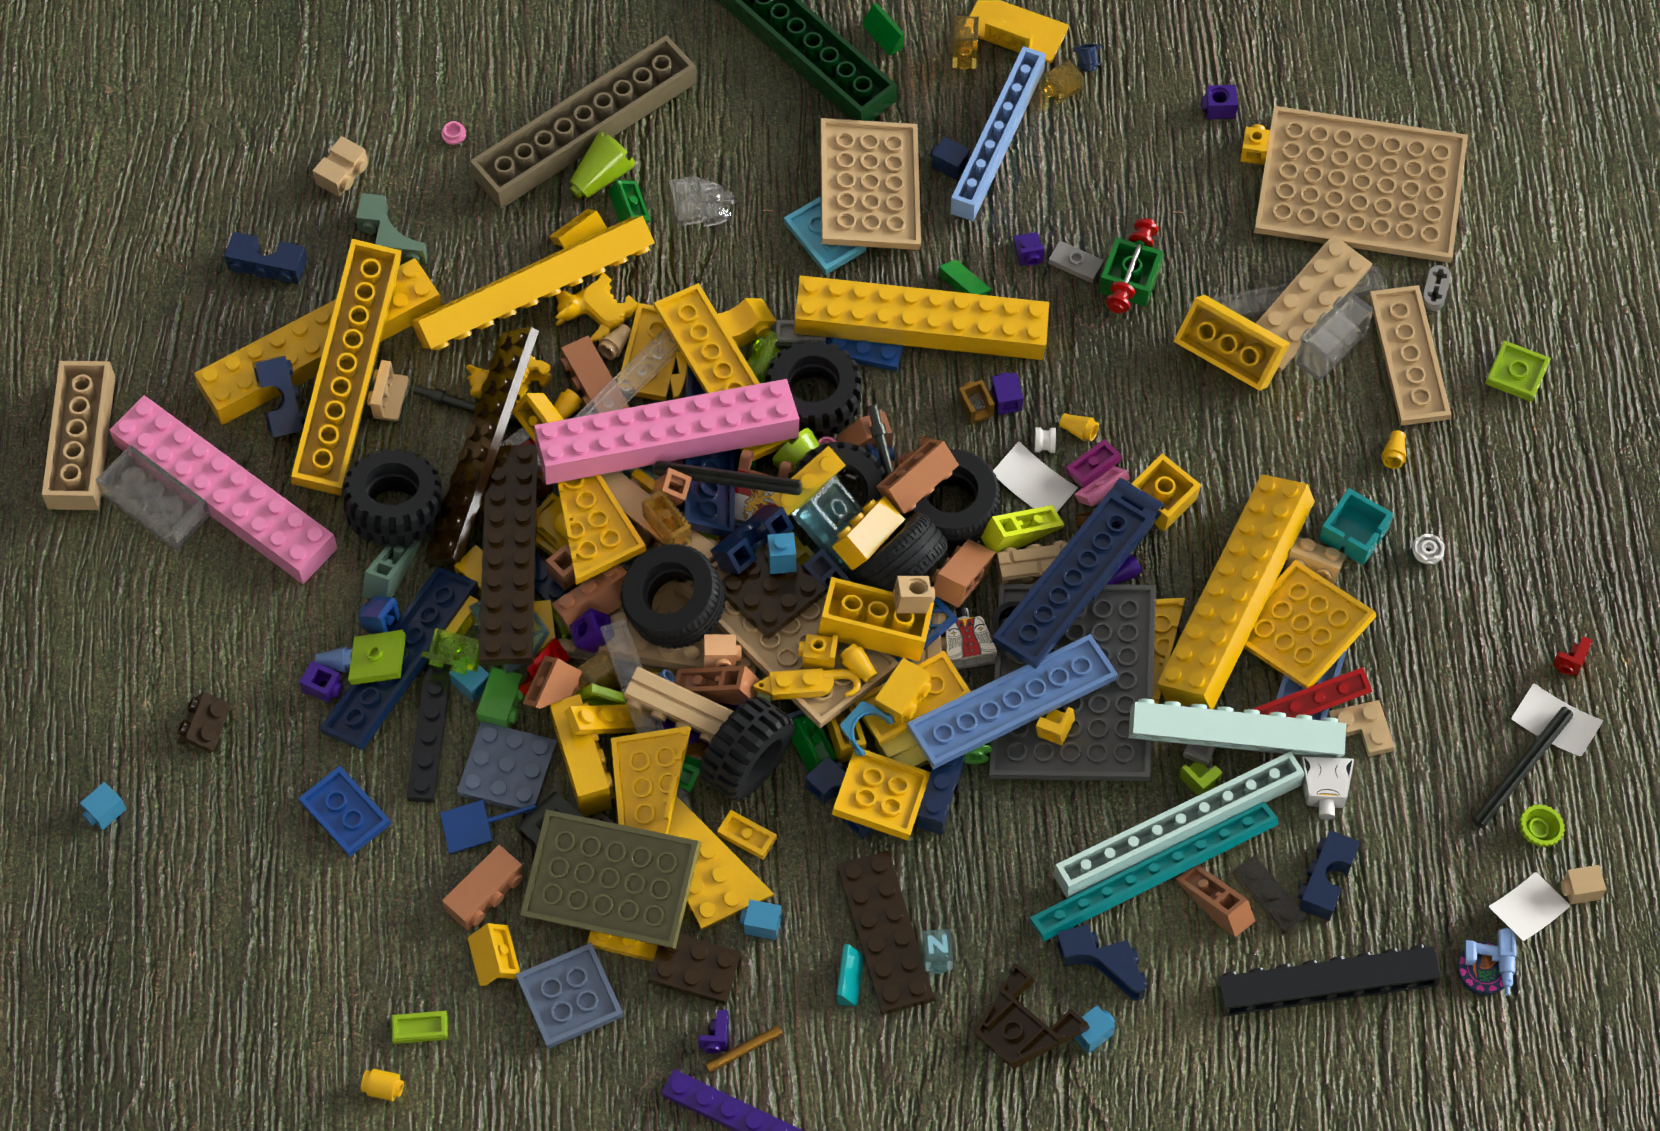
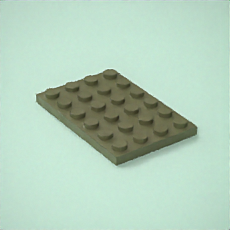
M546 810L520 915L676 949L701 842Z

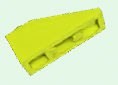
M1053 505L993 516L989 520L981 539L985 546L995 551V555H997V552H1001L1005 548L1014 547L1018 549L1064 527V523Z

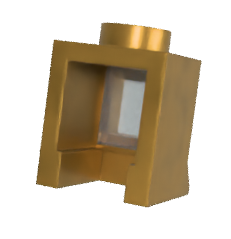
M983 380L971 381L959 388L958 399L968 417L970 425L994 416V402Z

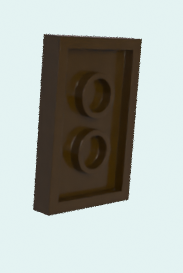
M679 934L676 949L658 945L647 983L726 1005L741 952Z

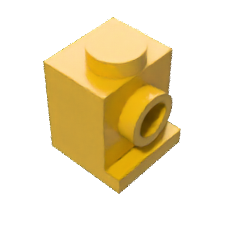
M1260 124L1246 127L1240 162L1265 164L1270 130H1266Z
M806 634V640L800 641L798 657H803L802 668L834 669L838 648V635L825 637Z

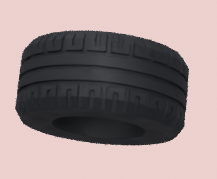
M949 449L959 466L952 471L953 473L949 478L939 482L934 487V490L947 485L958 486L973 496L974 503L963 511L948 513L934 508L926 499L927 496H925L916 503V507L913 510L904 514L905 518L916 512L926 514L947 539V549L950 550L956 549L957 546L962 547L968 539L976 543L982 540L981 536L989 520L993 516H998L1000 489L993 469L979 456L961 449Z
M916 512L905 518L901 525L866 562L854 570L849 568V578L854 583L893 592L897 576H922L946 552L948 547L947 539L926 514Z
M683 544L657 546L642 554L627 570L628 572L625 574V578L622 581L623 584L621 585V605L634 629L644 640L649 641L652 645L654 644L662 648L666 647L667 649L688 647L691 644H695V642L701 641L702 638L704 639V634H710L711 630H714L715 625L719 623L722 617L721 614L724 611L723 608H725V588L710 560L702 552L697 551V549ZM675 579H688L694 582L693 595L682 609L669 614H660L652 610L654 596L664 584Z

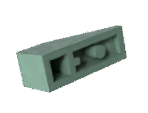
M415 539L412 541V544L404 546V543L397 544V547H390V544H387L365 571L362 597L372 599L373 596L393 597L421 544V540L417 541Z

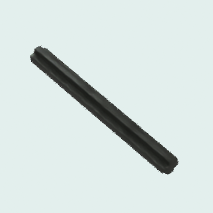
M657 461L654 465V473L657 476H663L666 474V470L671 468L692 477L691 481L791 495H800L803 487L801 481L795 479Z
M1561 707L1474 815L1472 822L1479 828H1484L1570 722L1573 717L1571 710L1567 707Z

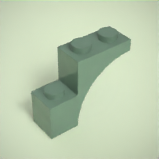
M361 193L356 215L359 231L367 234L377 233L376 245L401 250L402 262H408L416 258L418 263L426 264L428 257L426 244L407 238L390 223L386 196Z

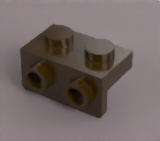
M205 691L196 697L193 696L187 706V711H189L187 719H184L178 728L177 734L180 736L177 743L183 745L187 742L208 753H212L232 704Z

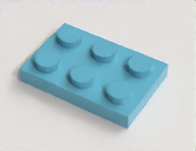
M821 196L784 217V224L825 275L866 252V247L821 244Z

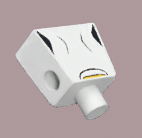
M1302 757L1300 766L1304 771L1302 785L1307 806L1319 807L1320 819H1334L1335 808H1343L1345 806L1354 759Z

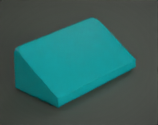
M849 944L843 945L836 1000L838 1005L856 1007L859 1000L864 956Z

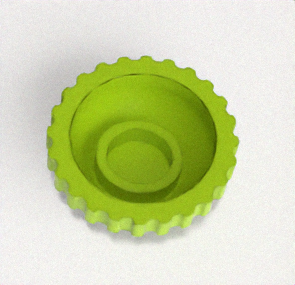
M1541 804L1529 806L1522 812L1518 821L1523 837L1538 847H1551L1558 843L1564 836L1565 824L1560 817L1561 815L1556 810Z

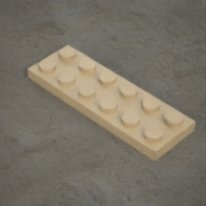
M1334 234L1256 322L1257 325L1291 343L1277 369L1279 373L1284 370L1372 267L1370 261Z
M1419 285L1370 291L1369 299L1400 426L1450 420L1451 411Z

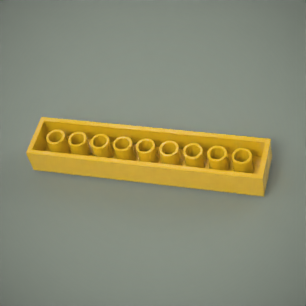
M643 216L630 217L421 315L410 322L422 348L437 351L448 346V340H461L472 334L470 330L474 328L482 330L493 325V319L497 317L498 319H505L516 314L515 309L518 307L529 308L539 303L537 299L539 297L550 298L561 292L560 288L563 286L573 287L582 283V277L584 276L594 277L605 272L604 267L607 265L609 267L613 265L618 266L628 261L626 257L628 255L639 256L650 250L649 246L655 242Z
M356 239L351 240L291 475V484L342 496L343 482L347 476L346 473L348 472L401 261V250Z
M416 258L399 266L381 341L412 326L411 320L442 306L439 292ZM336 299L194 373L199 390L221 425L280 395V392L274 386L263 388L257 386L252 362L286 356V360H290L292 363L294 374L290 375L292 385L296 384V386L317 376Z
M800 275L794 334L1043 360L1047 343L1049 302Z
M1261 474L1157 683L1165 701L1179 702L1181 705L1191 707L1192 704H1203L1207 706V709H1214L1315 502L1308 484Z

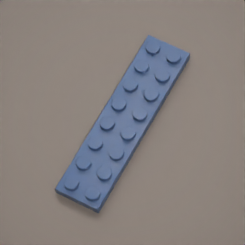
M1089 634L1048 654L1036 669L1027 664L908 722L907 729L931 767L935 769L1117 680L1118 674L1092 635Z

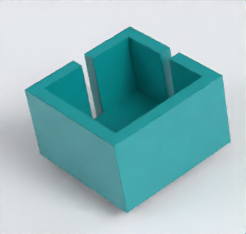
M1348 488L1323 524L1319 540L1339 551L1341 548L1345 549L1344 554H1347V557L1364 566L1375 550L1376 545L1380 543L1390 528L1394 513Z

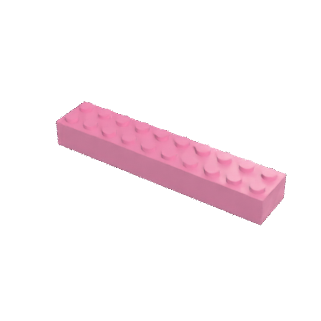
M783 379L534 425L535 444L547 485L654 465L657 461L670 462L798 438L799 416L788 381Z
M145 395L109 430L113 442L118 448L300 583L304 584L337 550L333 533Z

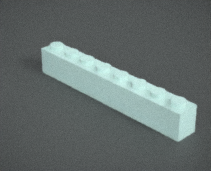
M1143 698L1138 699V702H1134L1130 707L1128 738L1286 754L1291 751L1293 755L1341 758L1345 755L1346 723H1340L1337 718L1331 717L1322 718V721L1312 720V716L1297 715L1296 718L1286 717V714L1282 712H1271L1270 715H1262L1260 711L1246 709L1243 713L1233 712L1231 707H1218L1217 710L1207 709V706L1203 704H1192L1191 707L1181 706V703L1175 701L1155 704L1154 700Z

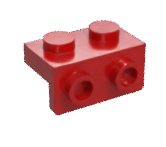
M556 638L551 639L533 659V664L527 666L530 674L518 687L523 696L527 694L544 655L558 658L564 662L570 659Z

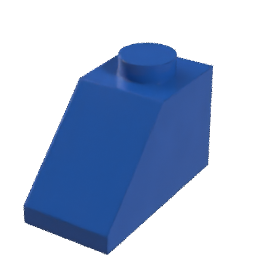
M373 596L369 603H365L361 607L358 617L361 628L372 634L390 632L399 620L400 613L397 601L393 597Z

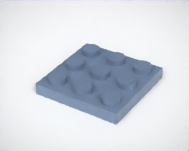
M481 721L457 789V795L476 801L484 800V803L512 810L532 804L537 805L558 745L557 740Z
M592 943L516 974L518 983L547 1049L624 1017Z

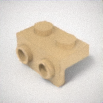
M381 360L379 369H375L373 375V384L375 386L373 391H369L367 404L371 406L374 419L397 422L399 421L409 379L408 376L394 374L391 361Z
M1297 537L1290 551L1284 571L1296 560L1335 585L1347 554L1341 553L1335 548L1317 544L1311 539Z

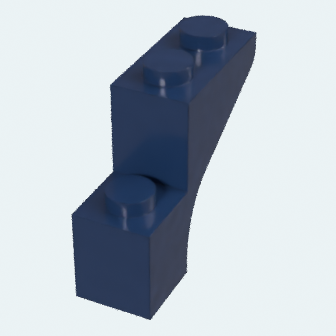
M1088 924L1057 933L1056 945L1064 967L1075 964L1093 966L1132 1000L1144 999L1145 990L1148 988L1147 979L1144 972L1140 973L1138 970L1139 957L1136 949L1130 947L1128 940L1099 948L1098 937L1095 932L1091 933Z

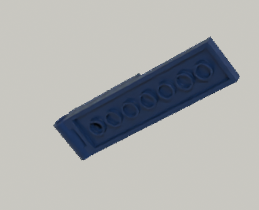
M1119 478L1105 498L993 635L992 642L1036 669L1090 600H1095L1149 532L1154 522L1161 515L1159 509L1163 510L1165 504L1126 480Z

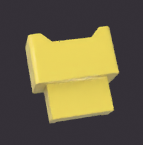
M909 731L881 746L875 740V746L882 756L917 768L930 764Z

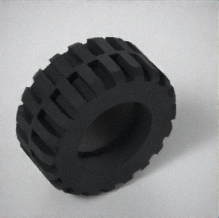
M803 340V344L798 345L795 342L789 345L788 350L784 348L779 351L777 358H773L769 363V369L766 370L765 383L787 379L791 389L796 382L804 378L819 377L829 381L837 389L829 398L819 402L803 401L792 394L799 416V432L809 428L814 436L830 437L832 432L838 434L843 431V425L849 426L853 422V416L858 414L861 402V374L858 371L857 363L851 359V355L846 350L839 351L838 345L834 343L827 345L826 341L818 340L817 343H813L811 340Z
M846 442L824 443L815 449H811L798 461L797 467L791 477L794 476L827 446H830L843 461L846 468L851 469L858 475L863 486V496L860 504L852 512L845 515L827 513L819 506L815 493L794 510L797 519L809 531L820 537L836 541L839 539L836 535L848 525L852 526L849 521L858 513H864L862 510L863 506L872 499L877 502L882 498L876 486L886 478V471L873 454L861 446Z
M395 448V451L382 449L380 453H369L365 459L361 458L355 462V467L352 466L346 473L347 477L343 482L344 512L347 523L357 535L361 534L362 539L368 542L372 540L379 546L390 544V547H397V544L403 543L406 546L412 544V541L415 539L417 541L421 540L426 536V532L430 533L434 529L435 522L441 516L442 486L438 471L433 465L429 464L427 459L422 456L419 458L418 454L412 451L406 453L403 452V449ZM391 490L403 491L413 496L410 500L397 505H386L373 500L376 495Z
M763 697L749 698L745 703L739 705L735 712L733 711L728 716V719L722 723L718 732L712 737L700 761L699 771L702 779L732 801L744 800L745 797H749L754 790H757L767 780L770 773L778 766L781 758L784 757L787 747L791 744V738L794 736L795 725L791 717Z

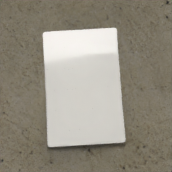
M1017 442L993 470L996 478L1032 508L1053 505L1058 512L1078 488L1040 461L1021 442Z
M1533 683L1513 714L1512 720L1536 736H1539L1561 707H1567L1573 712V717L1552 744L1572 754L1582 756L1603 720L1568 705Z
M1537 872L1533 873L1504 897L1489 905V908L1523 941L1543 929L1570 907V904Z

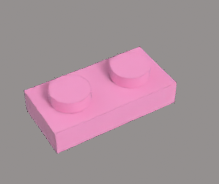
M1113 466L1074 495L1079 503L1088 506L1098 505L1119 478L1127 481L1130 479L1127 470Z

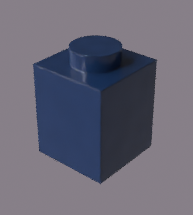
M944 136L940 144L936 143L930 153L932 168L958 180L969 161L970 149Z

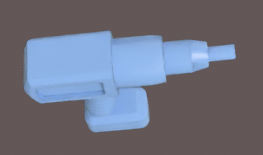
M1510 928L1498 930L1497 946L1466 940L1465 965H1473L1477 961V954L1492 956V961L1499 962V973L1502 975L1505 995L1510 996V988L1512 987L1513 975L1516 970V934Z

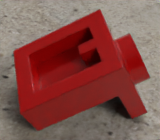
M1583 636L1579 645L1573 644L1569 655L1559 651L1553 667L1558 668L1563 674H1572L1577 677L1593 640Z

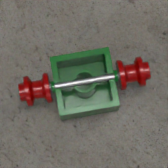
M1149 218L1135 221L1134 229L1137 232L1131 233L1129 241L1116 237L1101 275L1099 293L1108 295L1105 303L1114 313L1127 312L1130 308V302L1147 307L1162 266L1164 251L1152 248L1154 241L1151 237L1157 235L1159 228Z

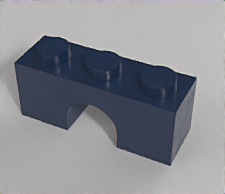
M233 232L224 255L229 270L235 273L253 274L259 278H273L283 283L292 282L299 284L308 260L304 246L281 241L275 253L264 256L259 254L261 249L257 236Z
M278 356L252 362L257 386L259 388L274 386L281 395L280 404L275 409L264 412L269 436L274 438L303 431L302 425L305 424V417L302 409L298 410L296 400L299 399V392L296 384L292 385L290 375H293L294 372L291 361L286 360V356Z
M765 505L710 551L723 572L740 574L757 560L753 551L767 544V535L790 533L794 526L783 507Z
M966 754L935 769L932 768L917 814V828L943 834L950 812L952 796L955 787H958L965 766Z
M827 756L805 777V788L825 805L831 798L838 796L846 769L839 761L834 762ZM843 819V822L861 839H864L873 830L872 828Z
M1332 830L1329 831L1327 838L1321 837L1316 849L1320 856L1317 862L1312 860L1307 875L1311 877L1308 885L1302 884L1297 897L1302 900L1300 910L1330 921L1342 888L1330 883L1326 874L1331 871H1339L1348 875L1360 841Z

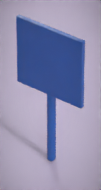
M484 800L441 812L440 815L449 854L492 842L489 823L534 810L537 805L532 804L490 818L487 817Z

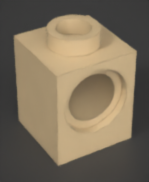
M897 576L893 590L896 613H928L930 603H933L935 600V589L930 587L929 576Z

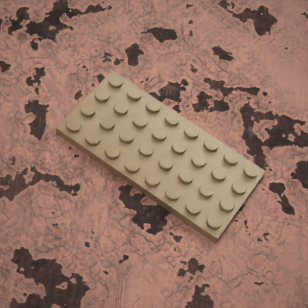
M764 544V545L758 547V548L755 549L753 552L756 554L758 551H760L762 548H764L767 544ZM716 561L712 563L721 580L730 574L729 572H723ZM691 580L681 585V591L689 599H691L694 592V582ZM827 593L770 639L766 638L739 611L733 608L727 600L724 602L725 608H723L722 617L716 626L724 634H736V645H741V651L767 676H769V672L810 669L802 668L803 657H798L800 641L806 640V634L817 635ZM838 642L834 669H848L842 664L840 655L850 644ZM863 648L878 674L866 684L860 679L861 687L855 695L850 697L844 696L845 692L853 688V682L849 679L834 680L832 691L824 697L795 698L791 700L819 728H822L889 678L899 662L890 654Z

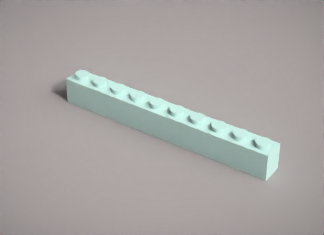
M1290 751L1055 865L1054 877L1068 899L1263 801L1266 803L1301 786L1304 771Z

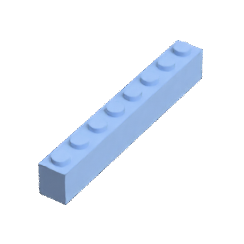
M1022 47L951 197V214L974 222L1044 72L1045 53Z

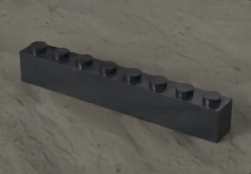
M1416 945L1411 947L1410 950L1399 951V949L1393 948L1384 951L1382 954L1372 955L1371 952H1365L1353 958L1337 956L1325 962L1309 960L1297 966L1281 964L1276 969L1265 970V968L1260 967L1251 969L1248 973L1226 972L1218 978L1216 987L1222 1016L1226 1017L1436 987L1440 982L1441 972L1435 947Z

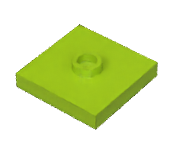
M1503 340L1485 384L1533 402L1551 358Z
M403 630L354 637L348 677L351 685L401 678L406 634Z

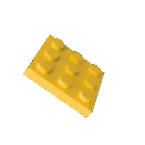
M864 750L866 754L863 757L857 756L853 751L831 815L908 841L931 772Z

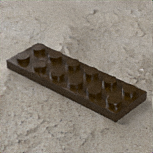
M889 850L837 864L839 877L881 1015L933 1002V991Z

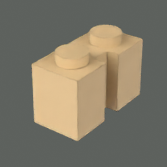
M341 136L330 149V155L327 158L324 157L314 168L313 174L316 185L340 197L345 190L347 191L351 188L357 175L366 169L368 165L366 150Z

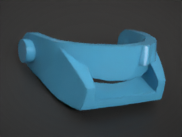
M861 701L839 725L854 749V753L859 757H863L866 754L857 744L854 737V727L861 717L873 715L881 718L889 725L894 723V718L890 714H885L875 706Z

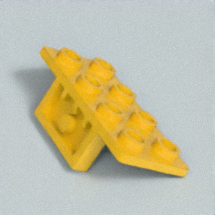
M977 0L963 28V32L1019 53L1023 46L1045 53V62L1052 63L1068 31L1069 25L1001 0Z

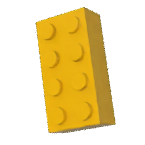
M1206 295L1195 298L1173 341L1259 391L1269 386L1291 344Z
M831 577L817 635L825 637L838 635V642L850 645L856 643L858 647L920 662L934 602L930 603L928 613H896L893 592Z
M578 694L550 704V711L578 808L585 817L612 809L611 799L615 798L610 772H607L605 756L599 746L598 734L573 735L564 711L570 706H589L588 702H582L581 696Z

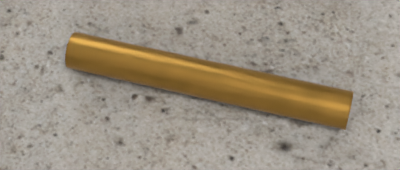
M776 1025L706 1062L705 1066L708 1072L711 1073L783 1035L782 1031Z

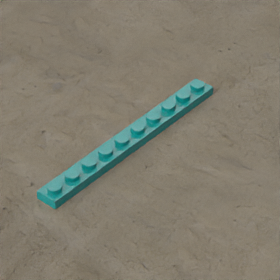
M1263 801L1031 916V925L1041 939L1046 941L1056 936L1058 932L1068 930L1279 825L1278 817Z

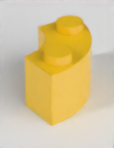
M745 298L731 310L718 314L738 348L757 338L766 336L776 322V319L762 298Z

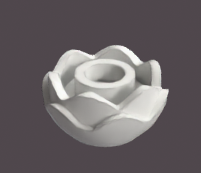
M1423 534L1413 542L1412 552L1415 558L1423 564H1435L1444 556L1445 545L1438 536Z

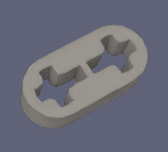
M1434 266L1428 273L1422 299L1424 307L1429 311H1438L1444 305L1451 279L1449 269L1444 266ZM1437 275L1442 276L1440 284H1435ZM1433 292L1438 293L1436 302L1431 301Z

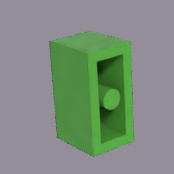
M492 667L476 712L479 725L483 721L510 728L512 723H516L519 715V708H517L519 700L523 701L525 698L518 689L524 681L522 674Z

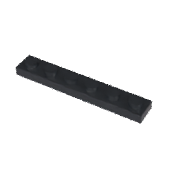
M433 653L425 664L407 792L408 801L435 802L451 685L449 672L454 664L453 654Z

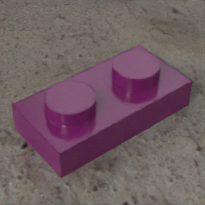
M1104 439L1066 466V473L1078 485L1084 488L1120 462L1121 454Z

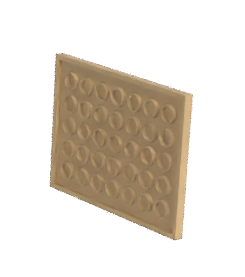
M1274 106L1254 233L1324 244L1334 234L1351 248L1451 263L1468 135Z

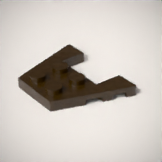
M1015 962L1010 969V976L1000 986L999 995L995 1002L989 1005L974 1034L977 1039L1007 1065L1015 1069L1086 1032L1090 1027L1083 1018L1070 1009L1049 1028L1016 999L1034 982V979Z

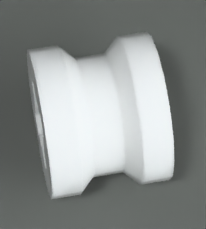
M1035 427L1034 452L1040 453L1042 450H1047L1049 453H1055L1056 428L1043 430L1041 427Z

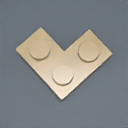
M1379 700L1328 711V717L1337 718L1338 722L1346 723V736L1361 734L1368 757L1394 751L1395 746Z

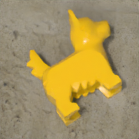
M603 272L598 280L589 284L577 294L572 295L563 290L556 295L558 300V314L555 317L558 321L556 325L559 326L566 321L587 314L600 325L590 338L592 342H597L608 335L610 331H614L621 324H624L626 320L631 319L636 314L638 303L630 295L625 298L624 303H617L613 299L614 295L610 294L612 287L609 284L612 280Z
M532 355L530 356L514 405L526 394L531 382L538 381L540 386L544 388L551 381V374L549 373L551 368L549 364L542 360H536ZM467 365L466 368L471 373L467 377L472 387L470 394L472 397L480 399L482 385L487 379L489 370Z

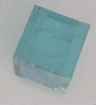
M950 929L923 931L926 971L941 974L952 970L953 953Z

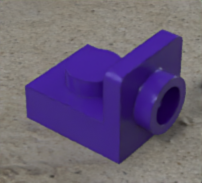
M1038 232L1013 237L1019 266H1033L1044 261V246L1040 243Z
M717 1010L716 1019H711L710 1035L713 1036L698 1035L699 1049L712 1054L727 1051L730 1020L728 1010Z

